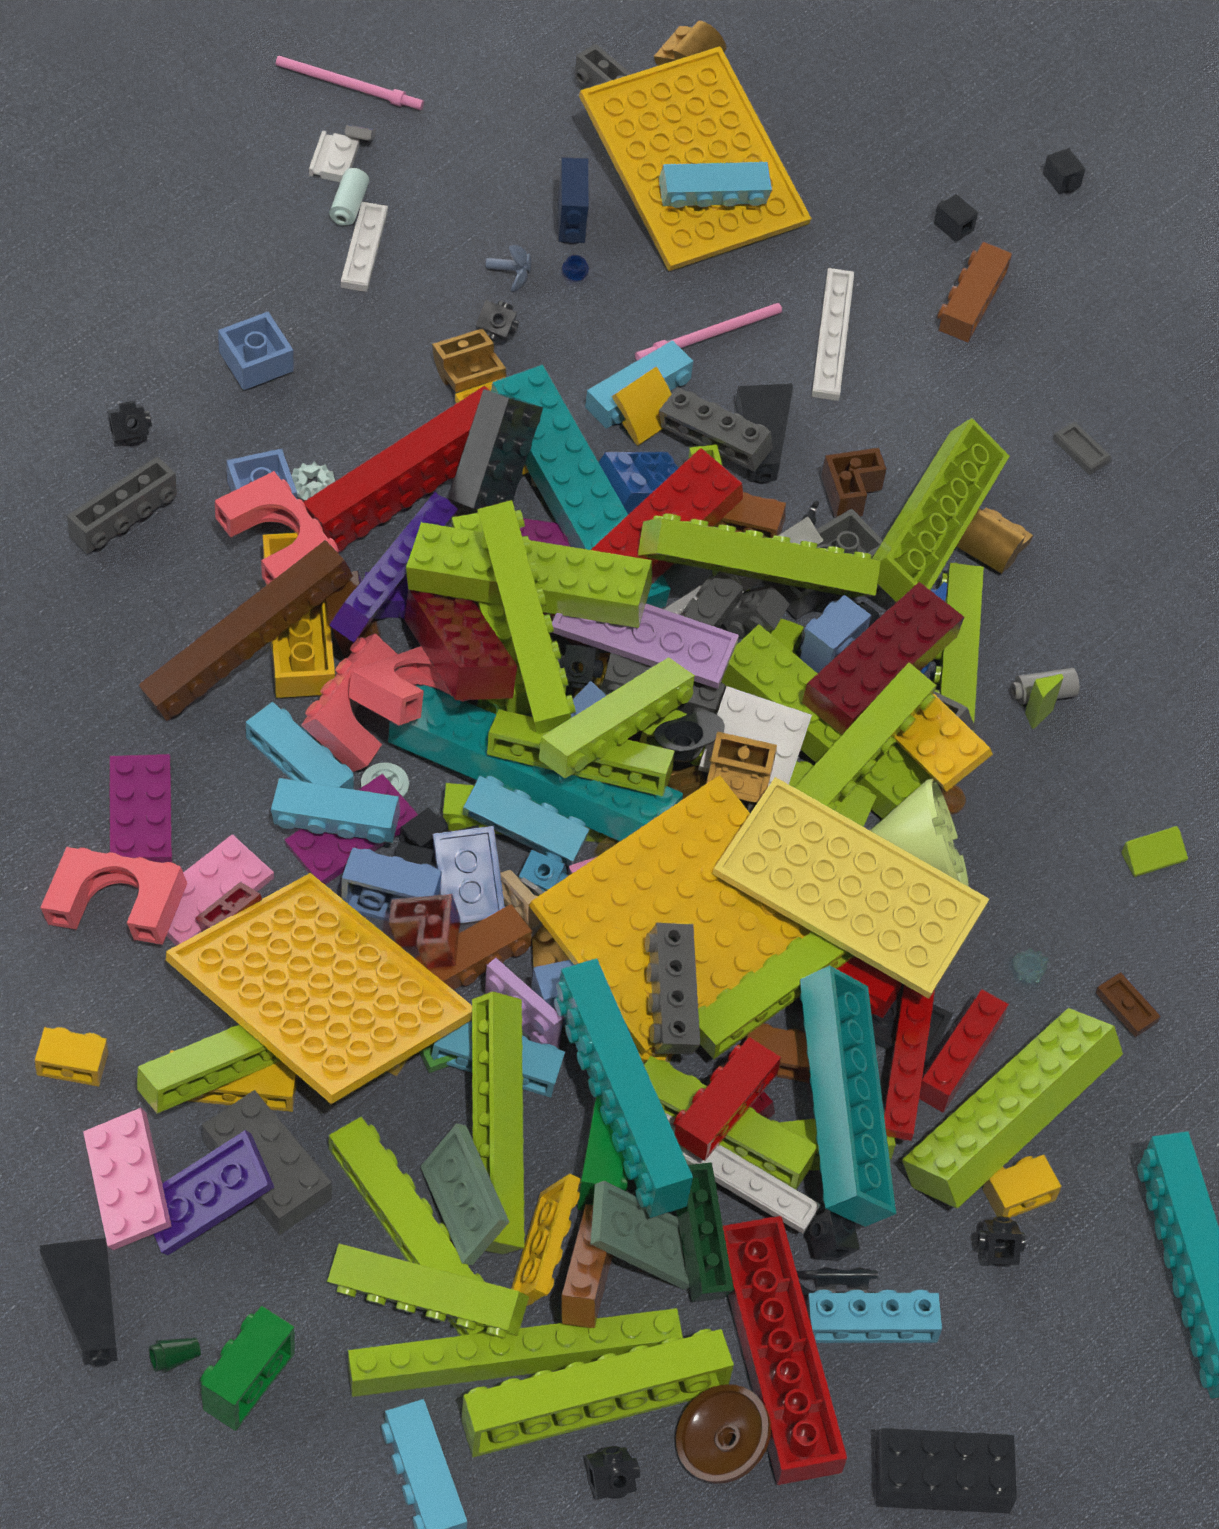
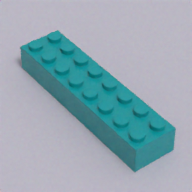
M598 959L562 968L560 980L556 983L558 995L554 999L555 1009L559 1017L564 1016L567 1023L565 1026L566 1034L570 1043L576 1044L578 1049L577 1059L581 1069H586L588 1072L590 1091L593 1097L598 1096L601 1102L600 1112L602 1119L606 1125L610 1124L613 1130L612 1140L617 1152L622 1151L625 1158L624 1169L628 1179H634L637 1186L636 1197L640 1207H646L650 1218L686 1207L693 1180L692 1173Z
M829 965L800 979V998L804 1011V1029L806 1031L808 1047L807 1057L811 1074L810 1084L814 1100L813 1112L817 1127L816 1140L820 1154L819 1168L822 1174L824 1190L823 1201L826 1209L866 1227L896 1214L869 990L867 985Z
M1189 1131L1152 1136L1147 1149L1144 1150L1142 1160L1137 1166L1138 1177L1141 1182L1145 1183L1147 1206L1150 1211L1154 1212L1156 1219V1236L1159 1240L1162 1239L1165 1248L1164 1262L1168 1269L1171 1268L1173 1274V1292L1176 1298H1180L1183 1307L1181 1311L1182 1321L1186 1328L1189 1327L1191 1333V1351L1195 1358L1198 1357L1201 1366V1384L1204 1388L1208 1389L1210 1399L1218 1398L1219 1226Z

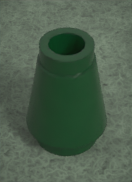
M196 1337L157 1340L156 1344L149 1346V1358L155 1372L163 1371L166 1373L201 1356L200 1345Z

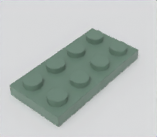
M456 1123L420 1167L461 1262L473 1265L506 1227L509 1220L467 1126Z
M606 1181L595 1184L590 1244L683 1290L690 1288L678 1218L669 1213L650 1218L646 1207H640L636 1196Z

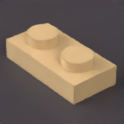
M511 870L501 872L504 903L507 906L512 904L530 929L539 925L538 917L529 907L530 902L538 896L534 895Z

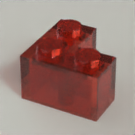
M444 894L392 899L389 925L396 943L400 947L417 945L426 968L456 966L460 915L453 895Z

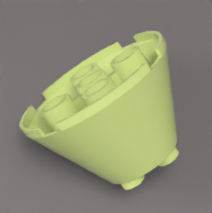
M933 778L926 780L870 831L969 887L963 855H959L958 850L954 847L953 840L958 839L945 798L938 783H933Z

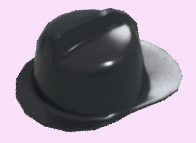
M698 711L660 724L655 729L654 737L662 748L675 751L673 761L690 762L700 755L703 746L715 741L717 731L724 733L725 724L723 719L717 714Z

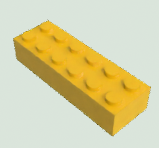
M296 533L263 535V559L291 545L298 535ZM326 598L271 641L276 698L323 695L320 692L322 687L329 680L334 679L335 667Z

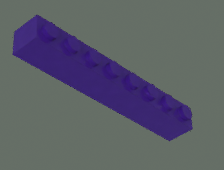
M434 492L347 598L330 623V626L354 643L407 577L406 566L421 522L447 526L458 508L451 504L448 499Z

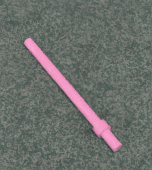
M278 56L276 59V66L388 100L390 104L402 107L404 105L420 111L424 106V100L408 96L406 92L394 89L392 91L282 56Z
M776 303L673 339V341L680 348L780 314L782 313V307L780 303ZM662 340L654 343L653 347L636 352V360L638 361L670 341Z

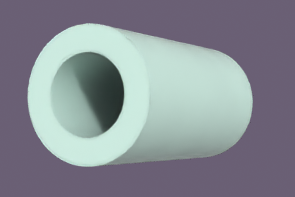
M349 168L344 172L329 211V215L335 223L339 225H351L354 223L369 184V177L364 171L357 168Z

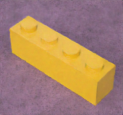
M278 1061L271 1066L188 1101L233 1105L255 1090L271 1110L293 1112L298 1075L282 1061Z

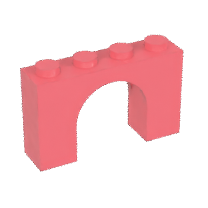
M275 471L215 500V518L230 537L264 522L285 524L298 535L291 545L261 560L262 578L267 585L324 540L339 553L335 541L332 538L328 539L319 521L311 518L303 501L295 498L287 481L281 480Z
M376 633L366 638L360 637L350 647L352 653L336 667V676L322 687L320 692L323 695L308 707L305 712L307 717L301 725L324 747H327L341 763L346 764L352 772L367 767L382 746L356 720L351 710L349 698L352 670L397 655Z
M421 646L351 671L349 698L399 726L421 718L424 691L412 684L432 686L451 696L452 694Z
M66 847L40 908L48 925L77 930L89 900L97 891L112 884H129L139 889L137 899L127 921L133 939L163 945L187 886V881L181 866L171 862L159 863L142 857L129 858L112 852L105 854L94 852L87 848L76 849Z

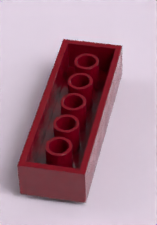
M918 582L807 683L801 703L843 735L908 663H911L916 669L921 671L956 639L964 616L922 583Z
M408 589L405 621L455 700L513 698L517 664L475 602L468 599Z

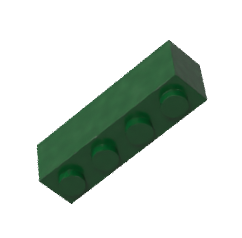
M712 1162L690 1164L688 1166L693 1180L686 1207L677 1209V1216L692 1302L724 1299L734 1291Z

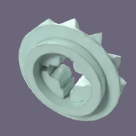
M315 461L312 465L302 463L300 468L293 469L291 475L297 490V497L303 500H307L335 482L333 471H329L326 464L318 466ZM317 477V482L312 481L307 484V478L313 479Z
M378 763L369 767L362 775L361 788L383 773L402 797L408 793V776L402 768L395 764Z

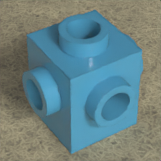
M531 850L519 875V879L524 877L545 892L569 875L566 874V866L562 863L563 859L550 852H546L543 855Z

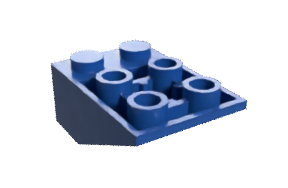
M605 452L599 461L601 468L628 515L678 469L673 457L668 452Z

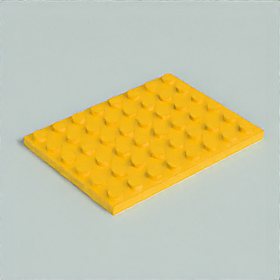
M721 46L580 90L579 98L668 271L810 223L811 216ZM768 163L772 191L766 204L758 206L750 204H737L735 206L710 205L708 207L692 205L680 208L663 206L659 176L663 164Z
M720 775L533 899L529 904V907L574 965L598 959L634 1044L642 1054L655 1046V1043L650 1041V1027L654 1022L653 1012H649L648 999L650 993H652V984L647 981V966L650 963V952L645 950L646 934L650 933L656 923L693 924L698 1008L701 1006L708 1007L717 1000L716 997L727 988L733 989L740 984V980L748 972L753 971L755 973L763 967V964L769 957L774 954L780 955L787 950L788 945L798 937L803 938L811 931L713 874L714 867L750 815L749 811Z
M311 873L166 951V961L330 1104L472 1020V1005Z

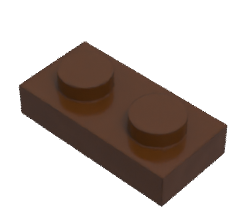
M1121 972L1097 987L1096 994L1135 1038L1159 1022L1161 1016Z

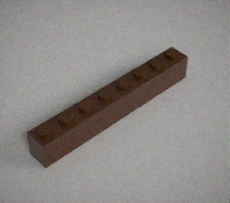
M324 540L138 684L164 719L166 721L170 720L195 699L205 694L218 681L227 677L231 671L245 660L250 659L263 646L273 641L290 625L296 623L308 611L322 603L335 590L344 586L353 577L346 561Z

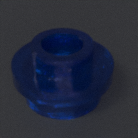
M572 255L564 261L562 273L570 280H582L589 273V265L582 256Z

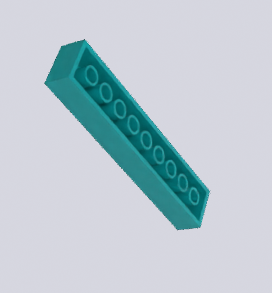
M543 365L492 382L491 391L519 398L543 407L540 423L537 426L525 466L563 534L566 535L570 546L591 550L628 513ZM663 575L651 585L646 604L658 608L666 606L670 587Z
M418 684L416 686L424 691L421 718L400 726L389 720V743L478 780L479 776L486 779L488 776H492L503 782L504 788L512 792L515 789L523 791L531 797V801L539 805L547 803L558 810L557 814L567 819L569 816L578 818L586 824V827L618 841H622L683 799L682 792L668 786L664 795L659 796L575 775L563 778L554 770L487 755L489 730L496 714L466 701L455 700L453 696L427 685Z

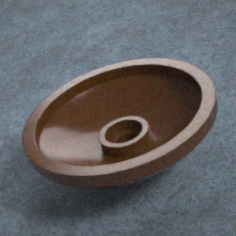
M719 1385L702 1392L687 1406L678 1424L676 1448L682 1464L695 1477L708 1483H728L745 1476L760 1462L768 1447L771 1435V1421L768 1410L756 1394L739 1385ZM736 1437L735 1442L729 1446L731 1439Z

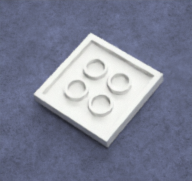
M726 686L717 713L725 724L724 733L776 744L777 751L769 785L775 777L789 784L812 715ZM715 741L706 745L698 770L709 773Z

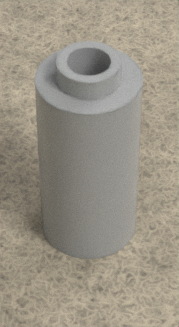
M1074 668L1016 676L1015 682L1011 684L1012 696L1021 705L1028 704L1035 680L1057 674H1062L1064 677L1057 699L1078 696L1080 686L1077 672Z

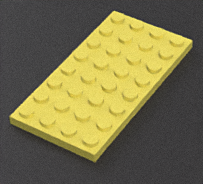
M776 777L713 870V874L927 998H930L989 901V898Z

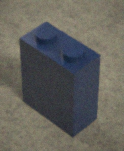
M562 157L558 193V242L585 243L589 208L588 158Z

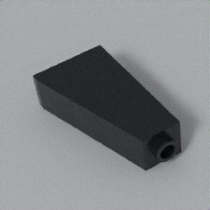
M792 383L738 386L736 412L752 423L765 426L771 431L773 449L754 472L747 468L749 482L777 481L793 391Z
M99 1238L40 1245L42 1266L83 1364L101 1367L108 1365L110 1362L118 1361L107 1239Z

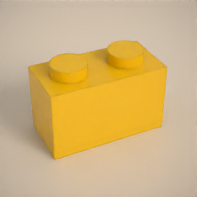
M44 1027L35 1057L36 1074L38 1076L99 1087L108 1057L107 1038H102L94 1033H74L62 1027L54 1029Z
M1041 1155L1036 1158L1032 1156L1025 1157L1018 1161L1016 1165L1006 1169L1002 1167L984 1184L982 1190L996 1216L1011 1218L1056 1201L1062 1186L1045 1155Z

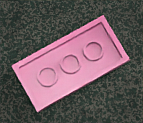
M232 834L183 872L187 886L166 936L177 946L201 933L199 924L195 920L199 914L239 882L246 884L255 891H259L274 879V872Z
M139 1108L83 1131L107 1246L112 1250H116L172 1227L147 1113L142 1108Z

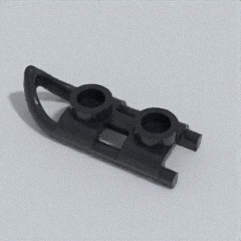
M829 1267L818 1270H796L798 1278H817L816 1291L829 1290L832 1293H846L850 1290L875 1293V1291L868 1290L869 1279H878L877 1270L861 1267L850 1270H838ZM800 1283L804 1295L808 1296L809 1293L815 1292L807 1289ZM849 1285L848 1291H836V1286Z

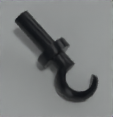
M818 501L813 502L808 514L804 515L802 520L809 517L813 525L816 524L815 512L819 505Z

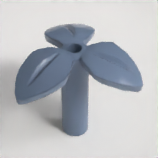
M518 245L509 246L514 260L487 258L486 260L487 269L516 271L517 276L511 287V292L518 291L526 283L528 278L527 272L530 273L531 271L530 253L526 254V251Z

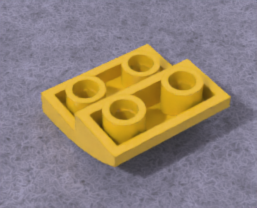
M657 366L611 396L626 419L622 424L637 446L663 429L659 410L672 395Z

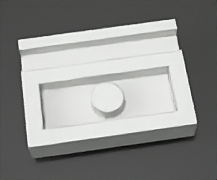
M322 131L309 167V176L313 177L316 174L321 175L322 179L341 182L344 172L353 166L359 149L360 139L336 133L333 136L327 135L326 131Z

